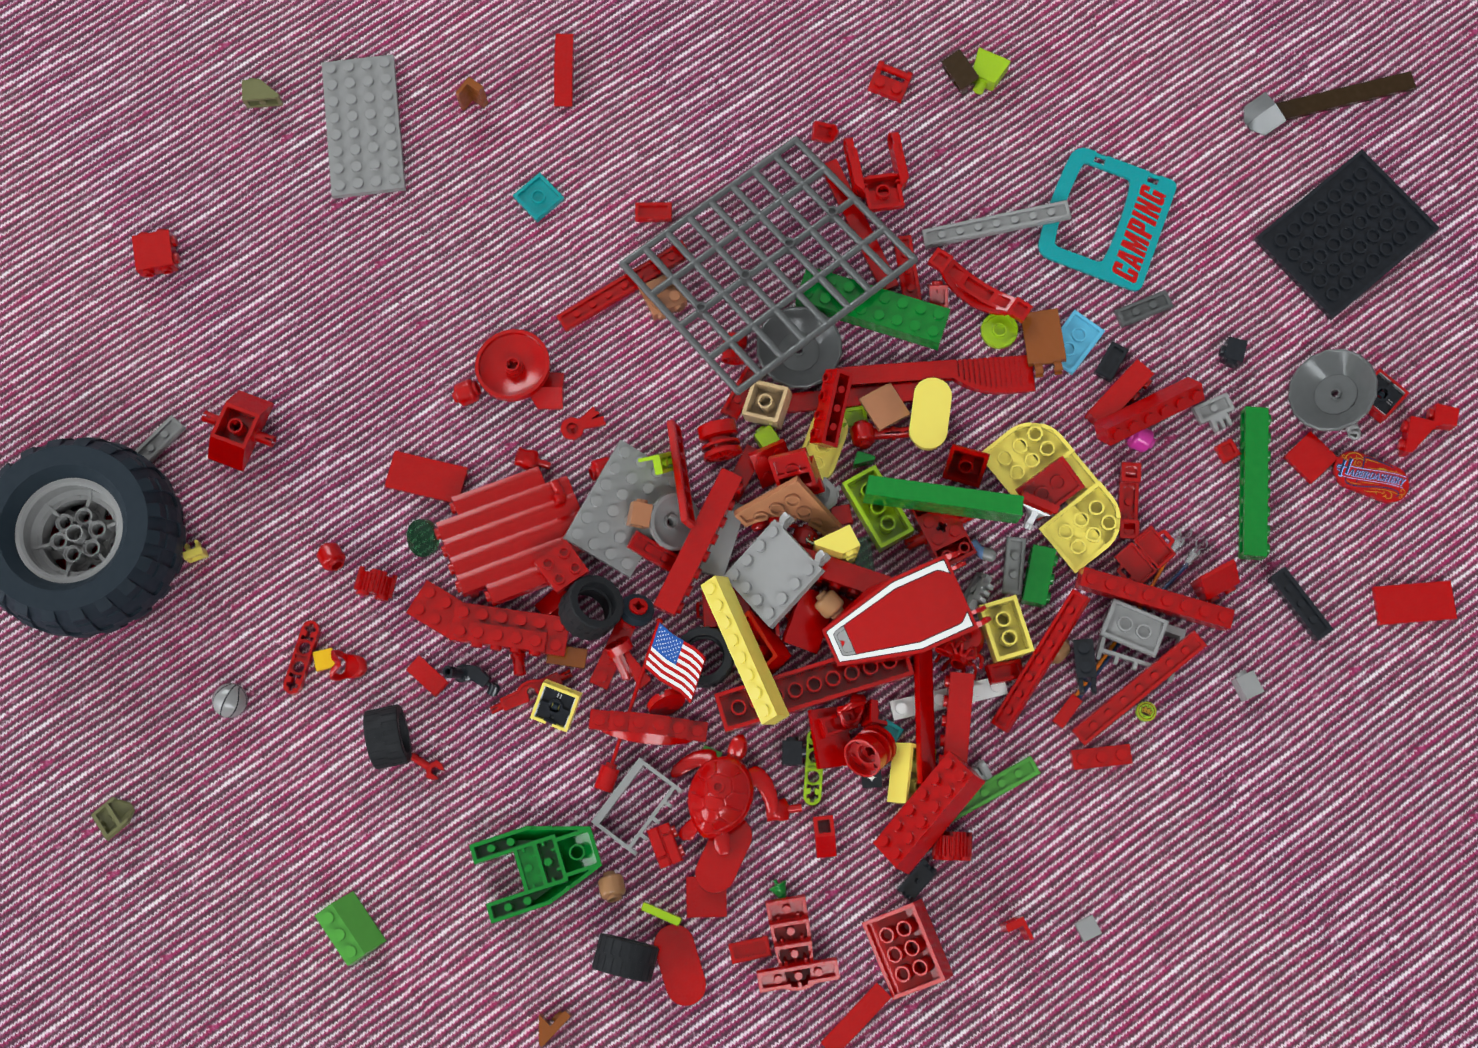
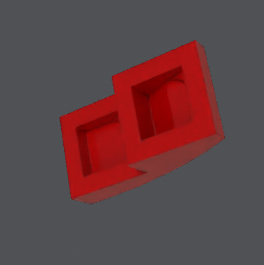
M420 655L406 669L435 697L449 684Z

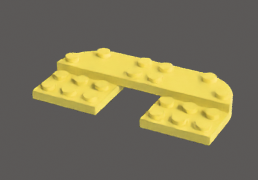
M1028 422L1019 424L1008 430L982 451L990 454L987 467L1008 493L1012 495H1018L1015 491L1016 488L1060 456L1066 459L1085 487L1065 502L1068 506L1042 525L1039 530L1075 574L1079 569L1085 567L1107 550L1114 542L1119 532L1121 518L1117 502L1057 430L1043 423Z

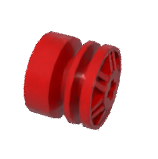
M718 419L707 422L697 428L699 441L705 444L701 447L705 462L726 461L743 453L742 446L739 445L740 439L735 437L738 434L734 419Z
M869 725L847 743L844 748V758L846 764L854 773L862 777H872L893 759L897 746L889 731L878 725Z

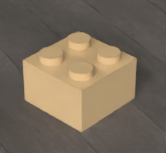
M759 380L750 387L741 414L748 422L764 426L771 425L772 428L781 430L792 393L789 387Z

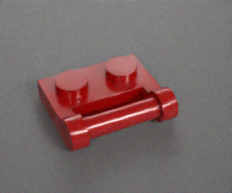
M880 60L867 91L901 103L913 77V72L902 71ZM884 71L905 80L902 83L882 75L881 72Z

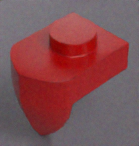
M820 121L813 122L812 141L830 144L838 137L839 129L837 125Z

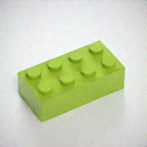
M873 465L842 482L841 490L880 553L911 536L914 528L902 508L863 503L869 475L883 477L877 466Z

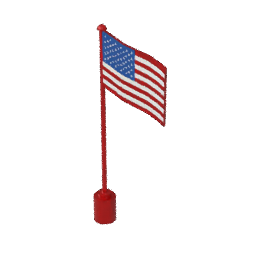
M660 618L656 619L657 624L627 712L632 711L645 669L651 672L659 681L681 693L689 703H692L706 657L696 647L675 636L662 624L663 620ZM618 738L611 762L606 761L605 765L601 764L594 785L595 788L613 793L620 772L617 769L618 765L614 764L622 739Z

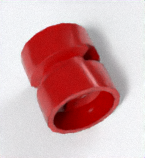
M730 332V333H728V334L732 337V336L735 335L736 333H735V332ZM747 336L737 342L743 350L747 348ZM731 347L722 353L721 361L725 364H745Z

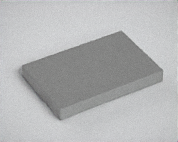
M1114 598L1099 635L1155 658L1169 621Z

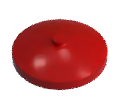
M520 329L501 331L490 337L479 349L475 360V373L481 387L490 396L508 402L524 400L537 393L548 379L551 367L550 356L544 343L533 333Z

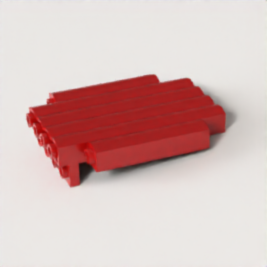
M538 466L451 497L452 503L449 504L452 514H456V516L436 522L434 533L437 540L441 539L443 543L441 551L444 558L448 557L450 564L447 565L450 574H455L457 581L454 583L458 593L462 592L463 597L470 595L471 599L479 596V591L486 589L484 591L487 602L491 601L494 607L549 586L534 561L566 541L563 537L580 509L567 476L558 478L567 497L566 502L560 504L554 503L553 496L555 492L550 482L545 483ZM569 543L577 555L585 552Z

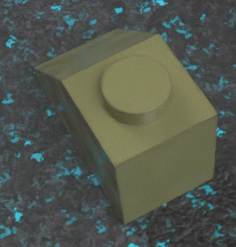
M249 78L248 80H242V101L247 108L283 106V101L279 94L261 79Z

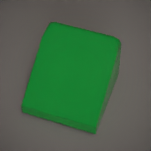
M857 451L853 469L874 464L875 456Z

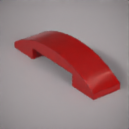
M1121 462L1118 487V507L1121 518L1118 534L1119 538L1134 539L1139 535L1138 503L1141 463Z

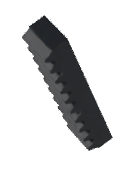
M1283 567L1268 578V583L1273 585V589L1278 592L1277 595L1282 597V601L1287 604L1288 609L1292 610V614L1297 617V621L1302 623L1301 626L1306 628V633L1311 635L1312 640L1319 641L1334 630L1286 567Z

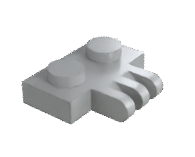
M1226 392L1194 406L1191 410L1199 425L1208 422L1213 432L1216 433L1219 431V428L1222 430L1226 428V425L1228 427L1232 425L1228 413L1234 411L1235 407Z
M976 572L963 594L970 610H974L979 603L985 604L986 599L983 597H989L990 593L987 590H993L994 586L990 584L993 578L988 574Z

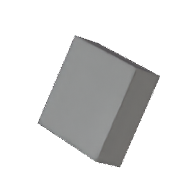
M1089 915L1074 923L1083 942L1102 934L1093 915Z

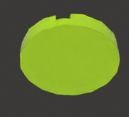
M989 314L983 320L980 328L981 337L989 347L1004 349L1011 346L1016 340L1018 325L1015 319L1009 315Z

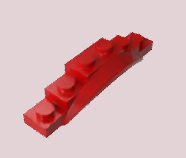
M939 247L936 249L927 264L941 273L944 281L957 297L982 312L994 315H1009L1020 323L1024 322L1033 308L1032 305L1019 297L1015 298L991 287L962 267L953 259L952 255Z
M591 709L588 729L599 730L607 735L636 743L678 745L692 741L706 743L708 722L648 713Z

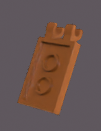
M1058 308L1030 312L1024 322L1021 323L1028 367L1034 366L1036 378L1044 377L1043 365L1053 364L1055 375H1062V362H1066V353Z

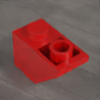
M833 815L813 817L817 858L837 856Z

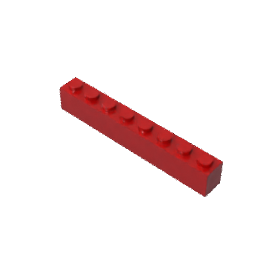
M724 468L721 469L695 520V527L691 528L653 604L654 608L672 617H676L677 613H682L685 606L683 601L686 596L689 597L694 588L691 585L694 579L698 580L702 572L700 567L703 562L706 563L711 554L709 549L711 545L715 546L719 538L717 533L720 528H724L728 520L726 515L728 511L732 512L736 504L734 499L737 494H741L745 486L743 484V477Z
M1088 567L1079 569L1074 587L1075 589L1110 599L1115 598L1127 604L1221 631L1231 629L1235 610Z

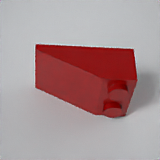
M748 610L745 613L746 619L773 675L791 657V654L781 639L751 610Z

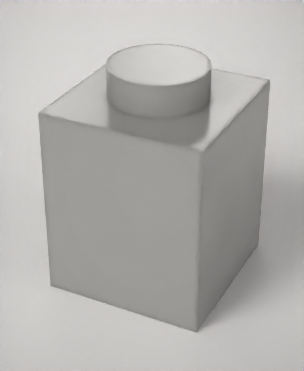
M1245 669L1235 674L1236 678L1231 680L1241 702L1265 692L1254 670L1247 673Z

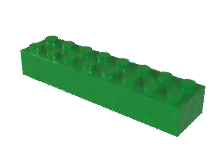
M807 269L801 285L813 277ZM833 273L825 277L849 303L865 292L853 279ZM819 282L803 293L820 312H823L829 318L843 309L839 302ZM882 288L839 321L938 351L951 309ZM797 298L795 299L796 307H805Z

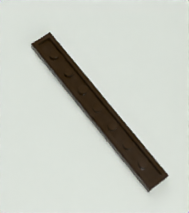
M1411 71L1279 102L1276 105L1287 121L1415 90L1416 84Z

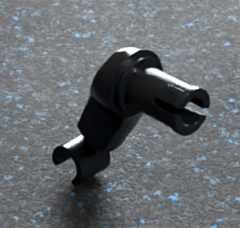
M460 664L457 667L448 665L443 669L445 678H454L459 683L473 681L482 688L488 686L487 694L490 696H497L500 691V686L490 682L492 678L479 666Z

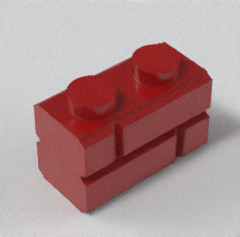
M668 822L646 831L660 869L684 861L682 856H685L682 844L678 845L675 837H678L675 825L670 826Z

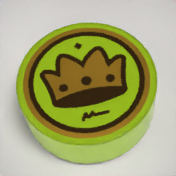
M1150 702L1140 703L1135 710L1137 718L1143 722L1153 720L1157 712L1155 706Z

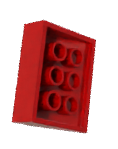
M922 898L862 922L893 1000L944 982L954 976Z

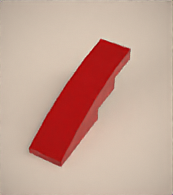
M555 34L554 107H573L574 34Z

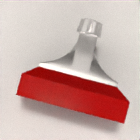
M1021 491L1020 496H1024L1023 506L1027 512L1023 525L1025 529L1031 530L1037 518L1043 516L1050 517V515L1058 513L1060 506L1026 491Z

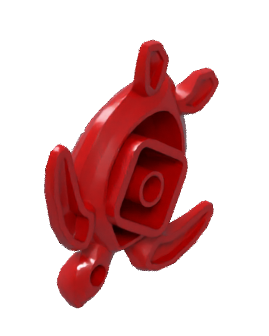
M743 734L737 735L731 740L727 749V756L717 757V753L711 749L694 751L680 759L670 772L671 777L678 778L700 767L695 773L688 791L687 802L691 819L683 825L678 836L683 841L693 840L698 832L703 838H714V848L720 855L729 854L730 836L728 832L741 824L748 815L753 802L754 787L759 790L770 814H775L778 809L777 792L770 776L759 766H753L748 769L741 761L746 756L748 747L747 740Z

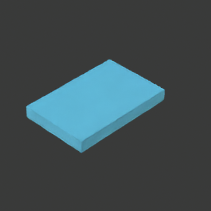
M1076 310L1072 312L1061 327L1066 353V362H1062L1063 370L1071 375L1077 370L1105 332V330Z

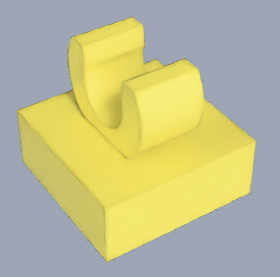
M194 540L195 547L193 549L190 548L188 543L184 546L186 551L182 552L184 560L189 563L209 557L207 550L201 547V543L198 540Z

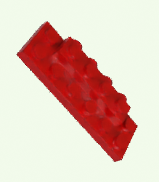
M456 601L449 640L469 643L474 648L490 646V649L494 651H502V648L509 649V652L521 654V651L529 652L528 655L540 657V654L565 657L569 631L561 623L560 616Z

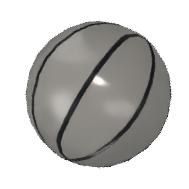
M235 683L221 685L212 696V705L215 712L225 718L237 717L245 710L248 704L246 691Z

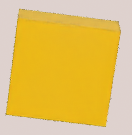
M333 648L313 652L317 672L331 669L335 663L331 658Z

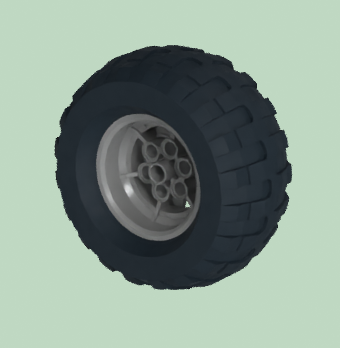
M82 437L76 440L65 438L48 441L47 445L43 447L27 449L20 454L21 458L14 464L7 463L0 470V606L7 613L13 615L25 625L51 635L87 638L99 633H111L128 626L129 622L147 615L153 610L152 606L159 599H164L172 588L169 585L175 574H179L183 564L181 556L183 547L186 544V528L183 526L184 514L181 502L175 495L169 479L147 458L126 445L109 442L101 438ZM86 504L84 508H80L76 513L71 510L73 507ZM107 511L112 516V520H106ZM90 514L89 520L84 522L85 517ZM71 520L70 526L66 528V523ZM55 525L59 532L51 536L52 529ZM103 527V532L98 535V530ZM65 539L64 545L60 547V542ZM98 546L97 552L92 554L93 548ZM78 552V557L73 560L74 554ZM65 559L66 570L62 569L56 561Z

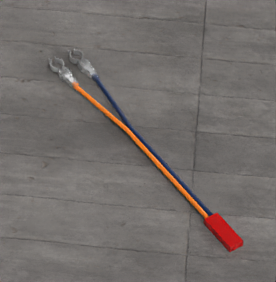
M1182 528L1179 531L1180 536L1178 535L1174 538L1175 541L1171 546L1175 553L1185 544V539L1189 538L1181 537ZM1197 541L1195 542L1196 547H1193L1188 552L1182 568L1162 589L1166 590L1185 569L1187 570L1199 558L1201 551L1197 549ZM1165 565L1158 570L1150 586H1155ZM1138 607V608L1141 609V610H1144V611L1147 610V609H1145V608ZM1113 641L1108 650L1116 652L1121 644ZM1104 654L1096 664L1097 676L1112 656ZM1083 682L1085 693L1091 686V682ZM1079 689L1075 694L1072 693L1052 720L1061 729L1064 728L1083 702L1082 697L1084 695L1080 696Z

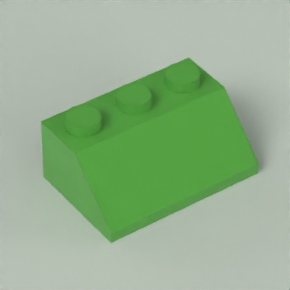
M354 891L331 903L315 915L347 966L355 965L387 941Z

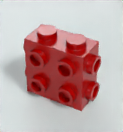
M158 229L156 232L151 233L141 232L138 235L132 236L135 268L142 277L151 278L157 274H171L173 271H179L180 256L176 251L178 240L176 235H173L169 229Z

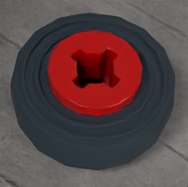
M631 594L623 599L622 619L626 623L641 627L647 625L652 620L655 612L654 605L646 596Z

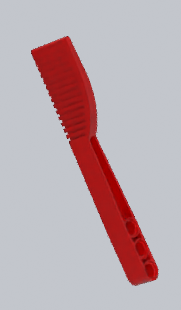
M1027 355L837 367L838 369L854 373L850 388L886 385L889 383L921 382L926 378H938L944 382L953 381L966 389L984 394L1002 395L1036 391L1033 366L1028 367Z

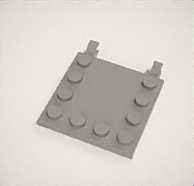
M786 512L780 516L779 522L774 519L724 574V577L729 578L734 589L768 627L772 629L825 572L822 568L823 565L831 558L827 552L819 550L815 555V559H813L786 530L795 521Z

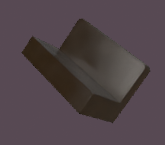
M960 49L941 61L942 68L962 96L968 92V86L979 79V75Z

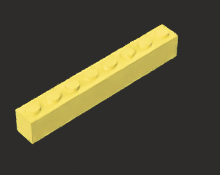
M713 576L703 583L701 588L761 724L775 725L788 717L789 712L729 578Z

